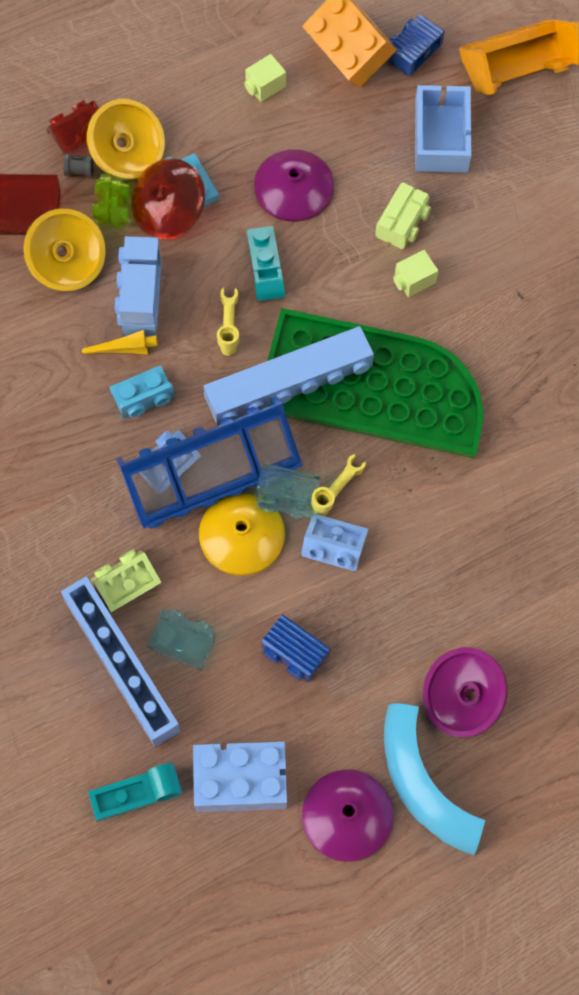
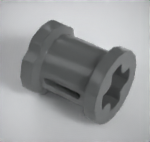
M65 153L64 176L74 174L86 175L87 178H92L94 160L91 154L87 156H73L70 153Z

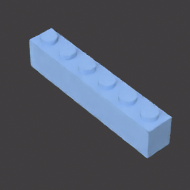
M359 326L203 385L204 397L218 426L220 425V419L230 417L232 420H236L246 415V409L250 407H257L261 410L272 405L271 398L276 397L284 404L298 394H310L317 390L319 386L327 383L336 384L343 380L345 376L353 373L362 374L372 366L374 354Z
M87 576L62 590L61 594L65 603L153 746L156 748L180 733L178 722Z

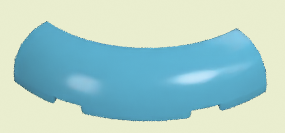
M400 703L388 705L383 736L385 755L392 783L400 799L414 818L431 833L439 837L442 842L474 856L479 845L485 820L475 817L454 805L439 791L428 776L417 745L416 722L419 707Z

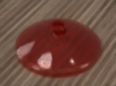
M163 159L150 165L140 175L132 192L131 208L137 225L145 233L159 239H171L187 232L196 223L204 207L205 187L203 180L192 165L180 159Z

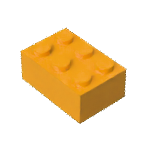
M326 0L302 25L344 76L359 87L397 51L396 47L354 0Z

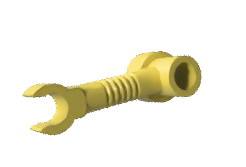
M222 288L220 295L221 302L224 305L223 326L217 331V343L222 354L231 356L236 353L237 345L239 344V331L234 327L238 290L235 288L234 296L227 298L224 296V288Z
M355 454L351 455L348 458L344 471L329 488L319 487L315 489L311 498L313 513L326 516L334 505L335 497L355 476L363 473L366 462L362 463L360 467H353L351 463L355 459Z

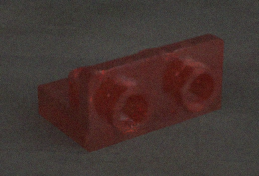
M83 100L71 108L73 112L69 115L64 116L61 113L49 120L51 125L48 126L46 131L48 134H52L64 156L65 153H70L87 143L89 122L93 114L99 109L94 100L88 104Z

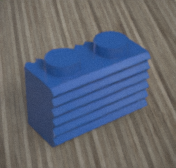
M419 14L415 20H408L403 31L398 36L394 35L390 38L389 41L396 47L397 51L387 61L391 62L399 70H402L407 76H411L443 44L445 31L422 14Z
M283 614L261 641L264 656L273 663L280 661L288 667L286 671L299 681L304 678L309 682L330 655V648Z

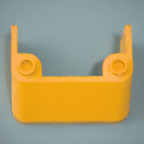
M558 19L545 20L459 47L461 60L475 90L481 92L482 95H490L497 92V87L502 85L501 82L543 69H553L554 73L568 70L571 64L579 65V22Z

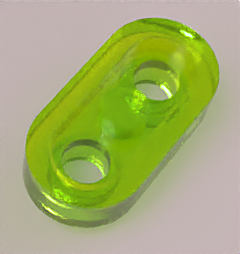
M101 174L100 179L95 180V195H98V202H93L92 215L93 219H97L98 224L110 225L113 176L112 174Z
M112 178V228H123L124 223H129V208L124 206L125 200L130 199L129 183H124V178Z

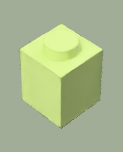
M271 54L245 69V88L250 95H255L260 102L286 87V71Z
M422 250L397 263L393 279L397 288L400 291L404 290L409 298L436 284L438 269L426 251Z

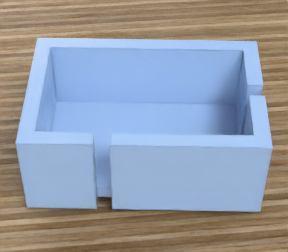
M417 85L415 99V171L468 173L471 160V87L447 86L444 105H439L441 86Z
M125 236L124 247H119L121 272H117L119 297H115L117 325L122 326L124 336L144 330L145 336H157L162 268L159 239L154 237Z
M285 742L227 744V750H221V744L193 745L194 807L196 812L287 809Z

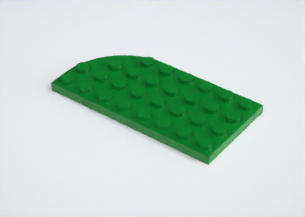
M281 308L267 361L359 326L374 354L373 364L366 372L350 374L336 384H324L310 394L301 393L293 396L291 400L283 404L287 418L475 459L483 423L482 399L473 376L454 354L434 342L416 336Z

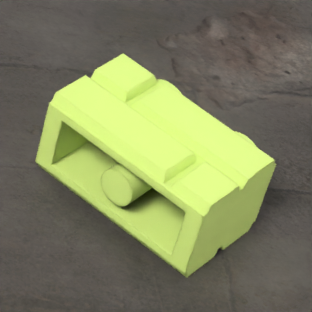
M400 183L376 225L375 236L387 243L390 242L400 249H404L408 241L413 243L419 232L417 225L420 220L425 222L431 211V207L428 206L430 196L423 191L415 190L410 185Z

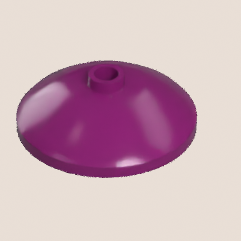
M290 149L271 155L260 165L255 175L254 191L257 201L268 214L283 221L299 222L317 216L328 206L333 196L334 180L331 170L321 158L304 150ZM296 174L298 177L293 178L290 175Z
M470 647L453 649L439 657L429 669L423 685V704L430 721L442 732L459 738L474 737L489 730L501 717L508 697L507 679L500 664L488 653ZM476 691L475 699L471 700L470 694Z
M339 770L323 776L311 787L304 800L302 822L307 838L320 853L333 860L354 862L370 857L384 845L392 829L393 808L386 790L373 777L356 770ZM351 807L354 810V815L346 817L343 814V809Z

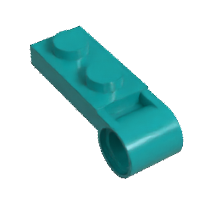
M273 226L246 229L257 302L284 299V283Z
M174 763L161 764L149 769L147 773L88 791L96 822L175 798L183 793Z

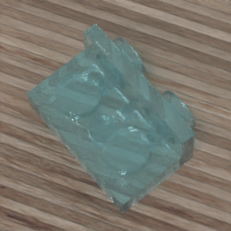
M264 464L255 492L256 504L267 512L280 511L296 518H312L314 510L311 505V498L314 490L319 486L320 477L311 473Z
M161 609L159 613L160 619L147 644L148 648L202 671L216 640L215 631L212 630V626L199 620L196 623L185 619L186 616L177 610L170 609L168 612Z

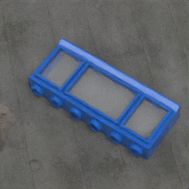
M274 397L271 398L272 406L261 410L257 407H250L246 409V416L236 420H232L230 417L222 418L219 420L220 426L207 431L203 427L196 428L192 431L194 436L178 441L177 438H170L166 440V447L153 452L150 448L140 450V457L127 462H124L121 457L116 458L137 518L143 529L146 527L156 528L162 525L164 520L174 516L176 518L184 517L192 509L199 506H212L217 503V499L227 495L229 497L237 496L243 493L245 488L253 485H265L270 482V478L278 475H290L296 471V468L303 466L283 403Z

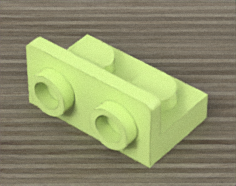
M134 549L119 557L121 562L112 567L107 564L94 572L95 577L90 580L110 612L162 583L145 552H136Z

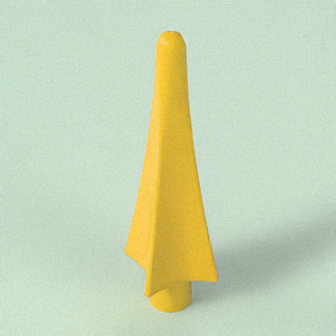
M144 330L119 339L85 347L82 349V353L148 354L147 347L158 346V340L156 335L145 336Z

